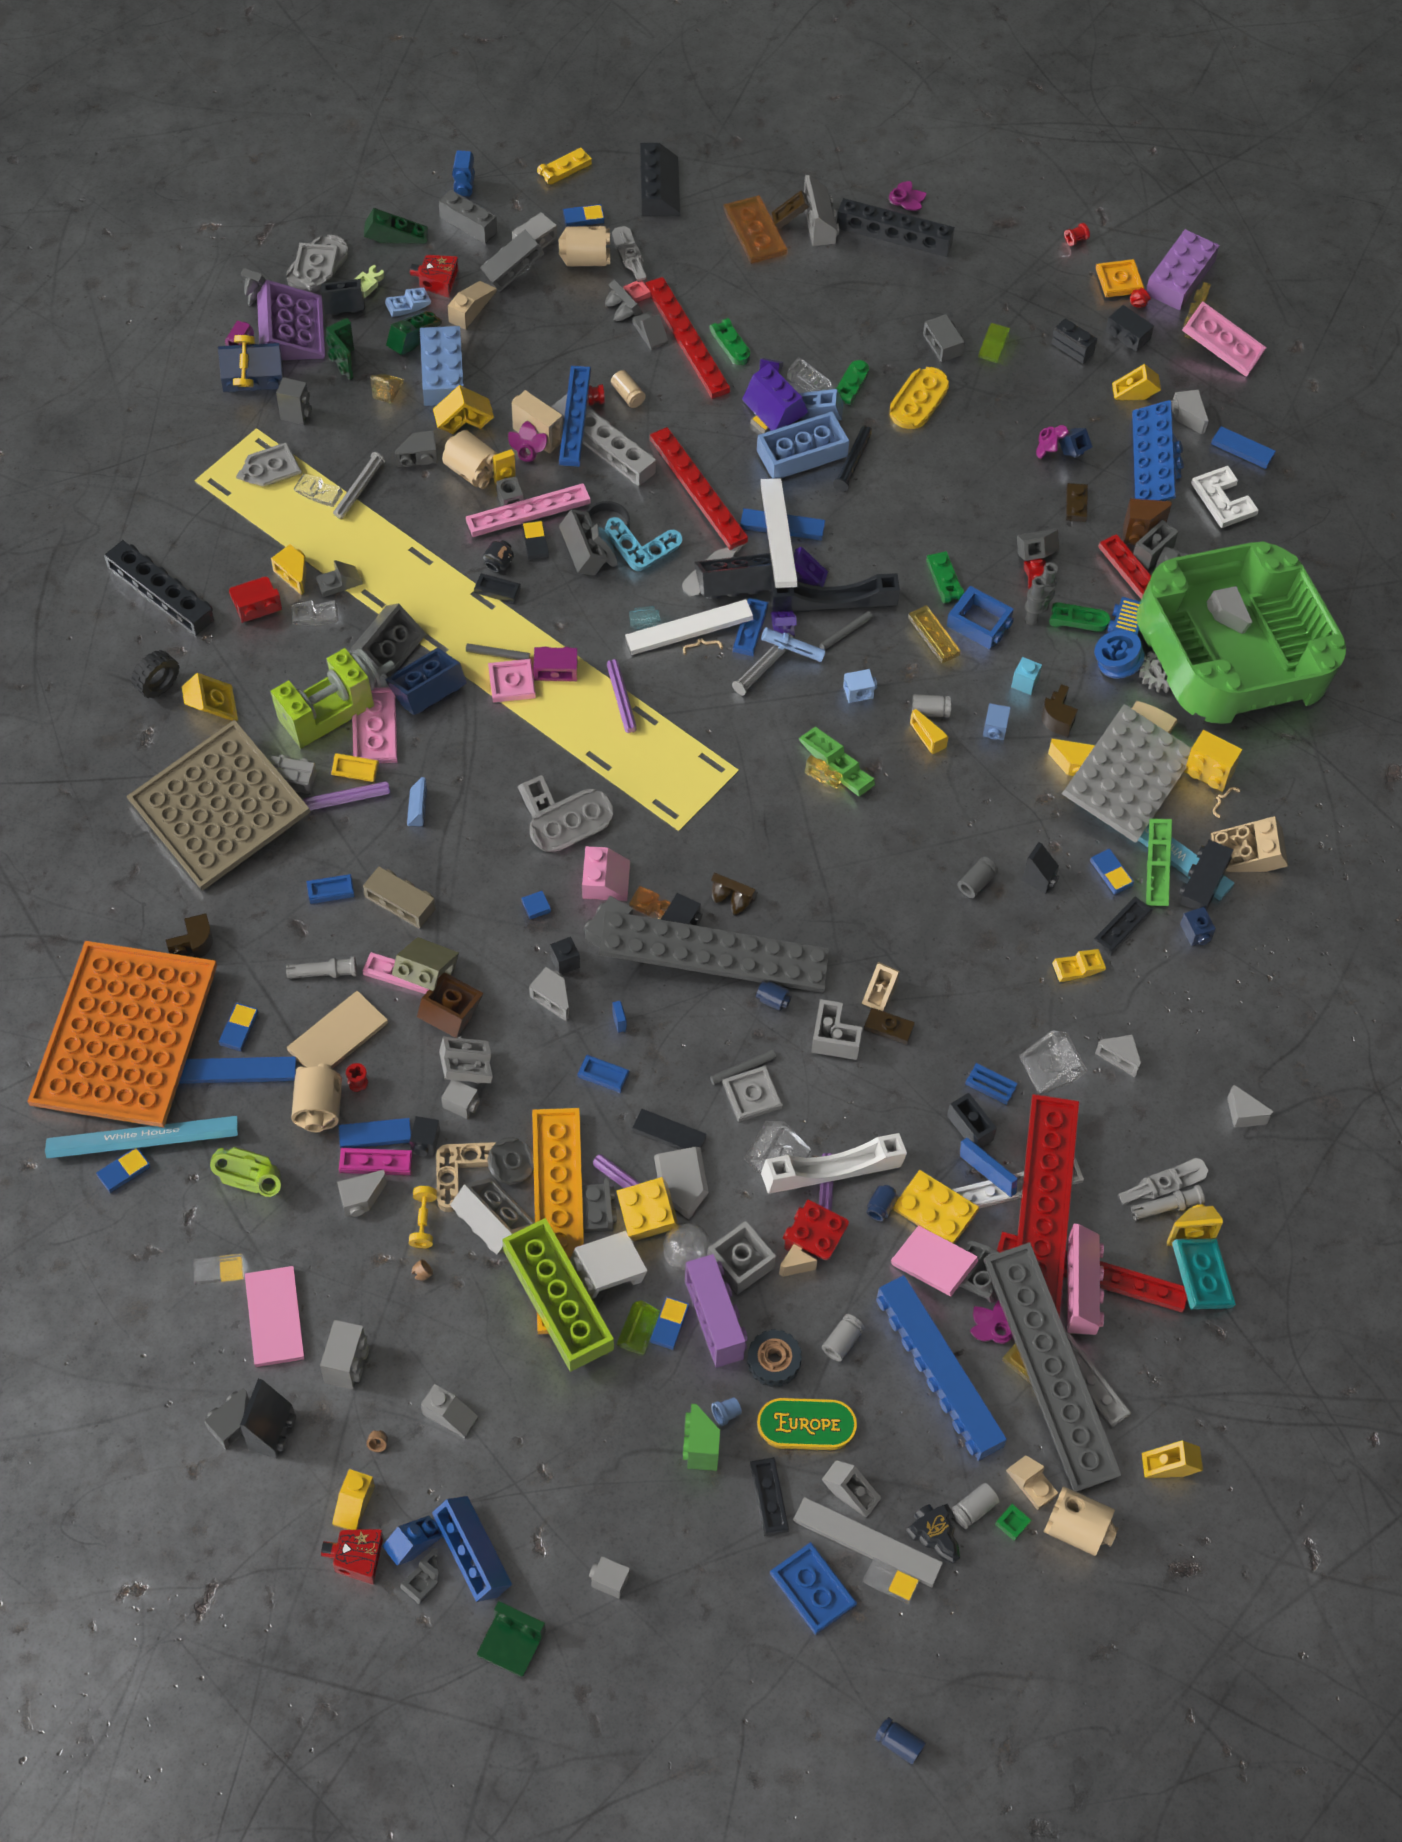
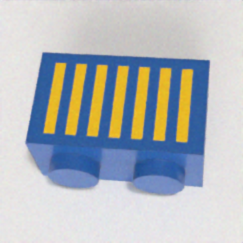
M1122 597L1120 605L1115 604L1112 616L1116 618L1115 621L1110 620L1107 632L1129 630L1138 635L1139 627L1136 613L1140 601Z

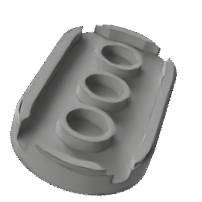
M320 236L311 242V244L339 246L333 275L348 258L347 244L339 236ZM295 261L288 268L287 283L290 287L311 293L321 289L320 284L309 290L293 274Z
M596 789L582 790L539 811L530 823L531 839L538 848L546 852H557L602 831L609 825L613 815L612 802L605 793Z

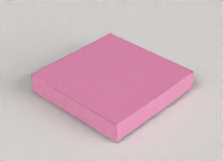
M531 659L488 663L493 703L536 698Z

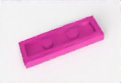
M341 1148L339 1173L369 1174L384 1170L385 1175H411L413 1153L412 1150Z

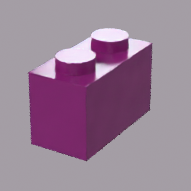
M534 647V681L577 682V648Z

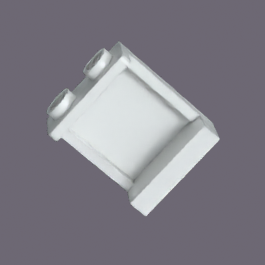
M626 1231L575 1247L570 1258L571 1264L591 1299L596 1298L599 1291L631 1281L633 1285L639 1284L647 1273V1269Z

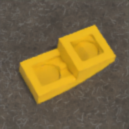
M1099 949L1079 951L1076 956L1055 958L1052 963L1059 982L1088 977L1106 969Z

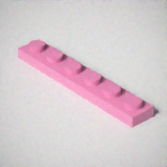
M584 483L466 516V523L472 537H476L590 504V497Z

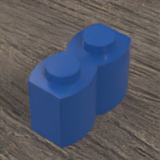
M457 150L452 171L454 178L453 189L454 192L461 196H471L475 178V170L473 168L474 155L471 151Z

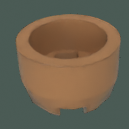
M421 1259L412 1267V1274H417L415 1279L424 1281L433 1275V1270L424 1259Z
M382 1430L372 1431L367 1439V1447L373 1452L384 1451L388 1442L386 1433Z

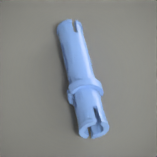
M766 627L761 636L762 641L777 645L781 650L785 648L818 662L822 661L825 654V649L792 638L785 632L782 634Z

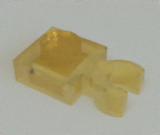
M812 755L806 760V774L821 783L826 781L828 785L835 789L840 785L841 781L839 779L842 775L836 771L829 770V765L825 761L817 759Z

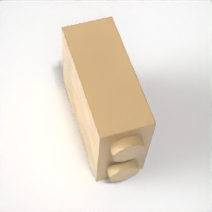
M526 390L517 395L512 401L513 429L519 433L524 422H531L535 426L537 434L546 433L547 444L544 450L550 454L562 441V415Z

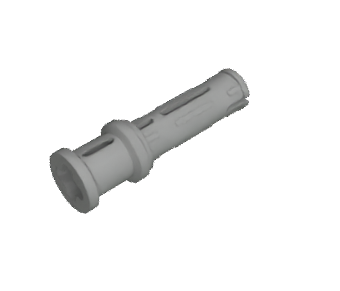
M351 956L350 959L340 960L332 958L328 962L287 964V979L328 975L333 978H337L340 975H352L355 977L357 976L356 957Z
M1195 1185L1190 1190L1182 1192L1177 1190L1172 1196L1132 1205L1131 1213L1132 1215L1135 1214L1133 1218L1136 1221L1175 1209L1182 1212L1187 1207L1200 1204L1205 1205V1198L1201 1187Z

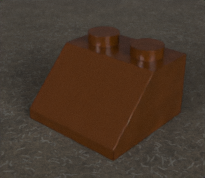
M1130 498L1123 526L1124 544L1136 545L1160 521L1164 520L1167 523L1172 502Z
M444 972L438 978L436 988L433 991L428 990L422 997L417 1017L457 1038L468 1025L483 997V992Z

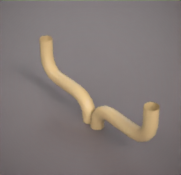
M702 638L698 639V642L695 644L685 645L683 653L686 655L687 648L699 646L701 642L705 645L717 643L720 649H723V645L718 640L706 642Z
M1230 787L1224 795L1219 794L1216 797L1218 803L1212 810L1216 817H1221V815L1216 813L1217 808L1221 804L1220 798L1227 797L1232 790L1240 792V789Z

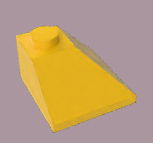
M196 673L181 686L184 704L231 721L238 720L231 684Z
M1200 1204L1189 1208L1174 1223L1167 1239V1246H1172V1242L1176 1239H1216L1223 1224L1222 1217L1214 1206Z

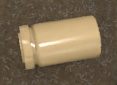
M618 371L611 378L612 386L630 408H636L643 403L646 394L627 371Z

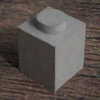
M451 1080L441 1097L444 1109L468 1119L471 1112L474 1113L480 1103L478 1090L459 1081Z
M601 1557L599 1563L593 1564L589 1573V1577L592 1578L591 1586L620 1599L630 1577V1568Z

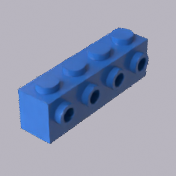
M463 1496L446 1499L432 1514L475 1601L479 1602L498 1598L512 1585V1582L469 1497Z

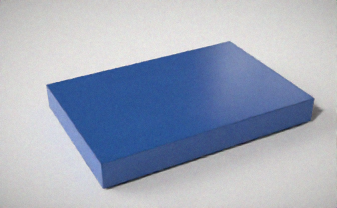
M811 1542L770 1571V1575L815 1635L857 1606V1602Z

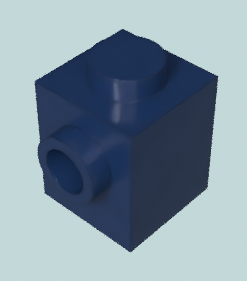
M1073 428L1069 430L1068 435L1059 439L1064 455L1078 457L1093 447L1086 428Z
M1205 907L1183 914L1180 925L1190 945H1205L1209 943L1213 938L1216 928Z

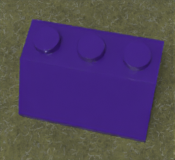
M770 363L752 376L742 398L743 402L770 431L791 425L808 413L802 396Z

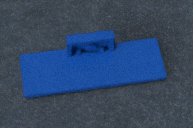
M1168 400L1132 411L1135 499L1167 501L1176 498L1175 479L1182 478L1181 469L1184 468L1180 454L1183 453V446L1181 441H1177L1173 434L1172 402Z

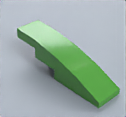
M814 727L799 738V741L813 757L857 796H861L875 786L874 778L860 769L859 762L847 755L840 743L817 727Z
M1149 819L1146 904L1148 906H1169L1172 819Z

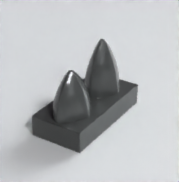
M243 268L241 276L245 280L244 292L245 296H248V305L251 306L257 300V294L266 279L258 272Z
M615 279L608 284L612 290L606 297L605 306H615L621 303L615 312L613 321L624 320L633 314L635 316L643 314L638 304Z

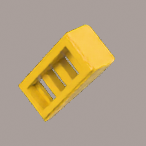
M917 709L912 710L910 724L930 753L935 754L945 749L949 738L947 734Z

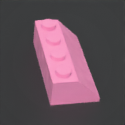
M1080 1224L1073 1225L1067 1241V1333L1096 1335L1099 1327H1103L1104 1312H1100V1304H1103L1104 1289H1100V1281H1103L1104 1267L1100 1266V1258H1103L1104 1244L1100 1243L1099 1234Z

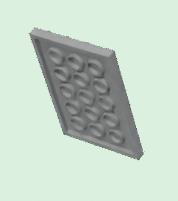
M1124 704L1062 794L1136 843L1148 826L1149 819L1154 817L1186 769L1191 747Z

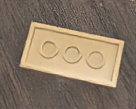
M356 991L287 1046V1051L293 1057H296V1060L303 1067H317L318 1064L326 1063L331 1065L333 1069L386 1026L388 1020L366 998Z

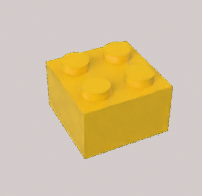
M1203 730L1191 748L1184 772L1190 777L1223 792L1235 773L1243 749Z
M663 1177L617 1190L628 1237L633 1241L679 1228L669 1187Z

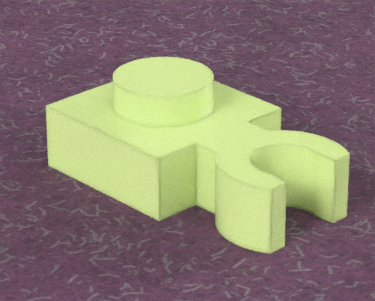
M375 265L369 268L368 274L362 272L355 278L361 279L365 298L378 287V281L384 278V271L381 270L379 273H376Z

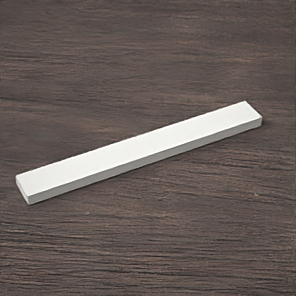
M781 478L761 479L760 486L776 588L797 587V576Z

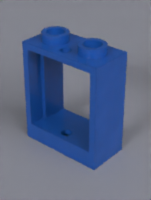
M969 586L948 614L946 626L991 649L995 643L998 644L1004 630H1008L1012 626L1014 609ZM973 604L1000 618L991 631L964 617Z

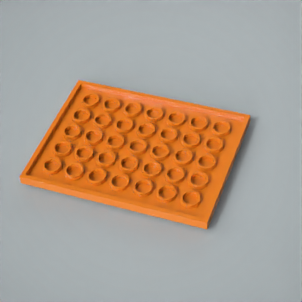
M85 941L29 1095L28 1104L34 1107L164 1128L218 966L215 960Z

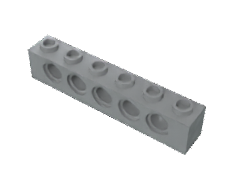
M567 394L551 406V408L562 415L563 425ZM587 407L583 444L638 486L656 473V459L654 456L645 452L636 442L628 439L622 431L615 429L607 420L602 419L593 409Z

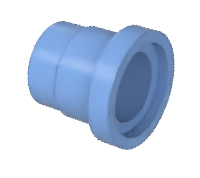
M734 1397L722 1402L716 1401L711 1405L713 1416L720 1426L727 1425L729 1420L742 1413L741 1406Z

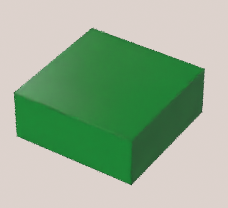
M1011 1504L996 1521L995 1525L1015 1541L1032 1520L1015 1505Z

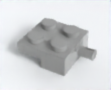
M461 1036L457 1038L443 1037L439 1054L445 1079L491 1083L493 1075L490 1066L491 1050L488 1041L466 1039L464 1036L462 1038Z

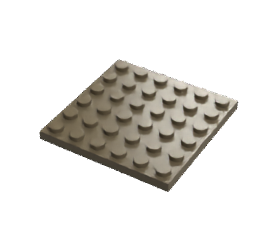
M235 720L126 796L201 891L311 813L309 807Z

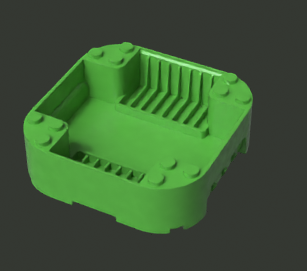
M1264 541L1246 543L1164 561L1154 570L1137 608L1136 619L1138 627L1148 646H1152L1167 674L1166 681L1175 698L1190 714L1194 715V713H1197L1202 717H1206L1205 721L1211 723H1231L1234 716L1238 713L1302 699L1306 706L1316 703L1325 695L1346 655L1344 637L1302 563L1289 551ZM1237 587L1252 620V624L1245 633L1241 634L1214 620L1212 613L1207 607V600L1213 591Z

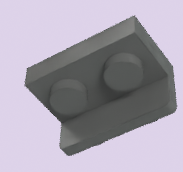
M609 1178L604 1179V1184L582 1185L584 1233L613 1231V1222H617L616 1208H611V1200H615L614 1186H609Z

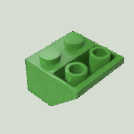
M691 1404V1412H686L683 1460H688L687 1469L717 1471L720 1429L697 1404Z

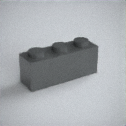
M450 190L439 200L441 219L484 244L497 233L496 215L458 193Z
M525 229L506 246L502 247L491 259H488L480 268L500 292L545 253Z
M571 509L560 523L559 528L577 572L595 576L607 560L606 554L592 540L591 528L594 525L589 513Z

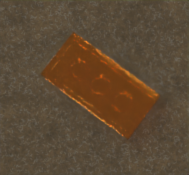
M760 195L723 204V210L751 264L787 254V248Z

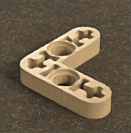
M496 1142L446 1144L439 1147L436 1153L438 1207L442 1211H454L450 1204L459 1193L458 1168L488 1167V1154ZM468 1151H475L478 1154L474 1160H467L464 1155ZM481 1151H484L485 1159H482ZM445 1153H450V1166H445ZM446 1173H450L454 1176V1180L451 1183H444L441 1177ZM445 1190H450V1204L445 1203Z

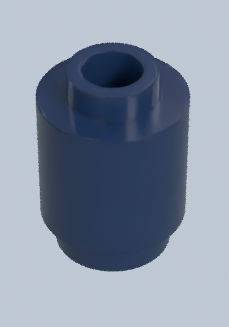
M763 981L756 994V998L760 999L761 1003L778 1011L788 1007L792 996L789 995L790 991L770 981L768 983Z
M889 1185L878 1186L867 1204L868 1209L866 1213L868 1216L880 1222L887 1218L898 1200L896 1190Z

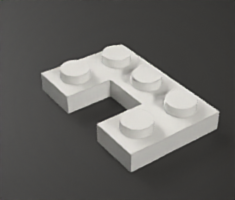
M1229 466L1192 478L1191 481L1192 486L1221 528L1258 514L1257 507L1248 495L1230 502L1223 490L1236 486L1238 482Z

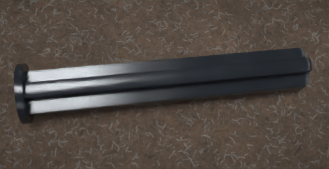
M866 425L861 427L838 478L833 481V486L836 490L841 492L848 490L850 478L871 436V427Z

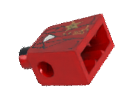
M427 255L422 265H411L410 275L419 277L420 288L424 287L426 291L449 298L459 271L458 257Z
M380 1529L341 1530L338 1543L323 1541L321 1557L334 1558L333 1567L335 1572L374 1585L384 1539L383 1532Z

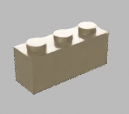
M379 866L363 885L364 895L367 899L419 929L436 910L434 897L429 892L419 890L413 883L400 879L389 869L385 870Z

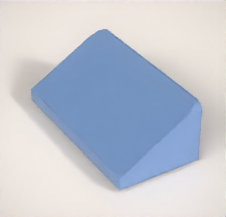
M421 777L410 789L408 826L423 827L427 798L425 777Z

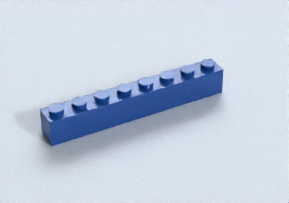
M903 1275L879 1287L876 1298L878 1306L889 1315L891 1327L894 1331L898 1330L902 1336L901 1341L904 1348L908 1352L911 1351L915 1357L914 1363L920 1372L923 1371L928 1378L927 1384L933 1393L936 1392L941 1399L939 1400L941 1408L952 1417V1424L958 1434L962 1433L969 1453L972 1456L975 1455L978 1461L1004 1448L1007 1438L906 1277Z

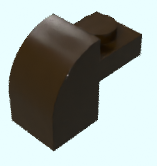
M1061 684L1058 692H1053L1051 699L1045 698L1042 721L1050 731L1068 738L1075 723L1078 709L1064 704L1069 687Z
M206 913L184 919L188 934L166 939L169 954L186 956L193 953L195 958H202L209 952L213 943V937Z

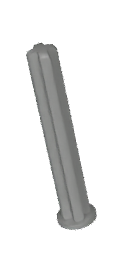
M373 452L371 454L370 461L333 511L334 516L338 519H342L380 465L386 463L385 458L380 453Z
M774 645L738 681L732 683L733 689L738 694L744 696L747 693V689L787 649L781 650L777 645Z

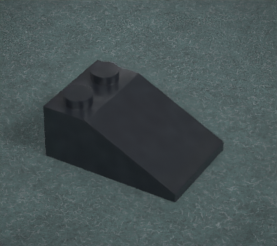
M258 1378L240 1427L249 1451L277 1459L279 1452L285 1450L288 1440L286 1434L289 1428H293L296 1414L288 1400L264 1380Z

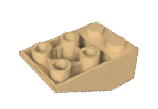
M1275 816L1211 833L1212 841L1234 849L1226 872H1268L1288 866L1283 828Z

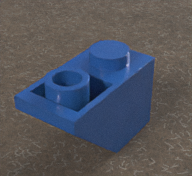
M428 1515L398 1526L382 1547L398 1566L414 1560L440 1540L443 1534L437 1522Z

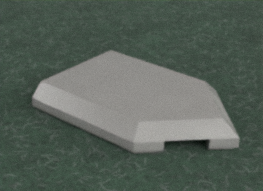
M299 243L293 274L309 290L333 277L339 246Z
M287 442L248 455L236 479L264 487L301 474L302 471Z
M701 1147L659 1153L654 1156L657 1177L665 1179L669 1187L674 1209L688 1220L693 1216L702 1200L709 1194Z

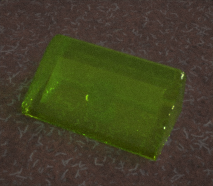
M643 1300L634 1302L616 1345L644 1355L661 1311Z

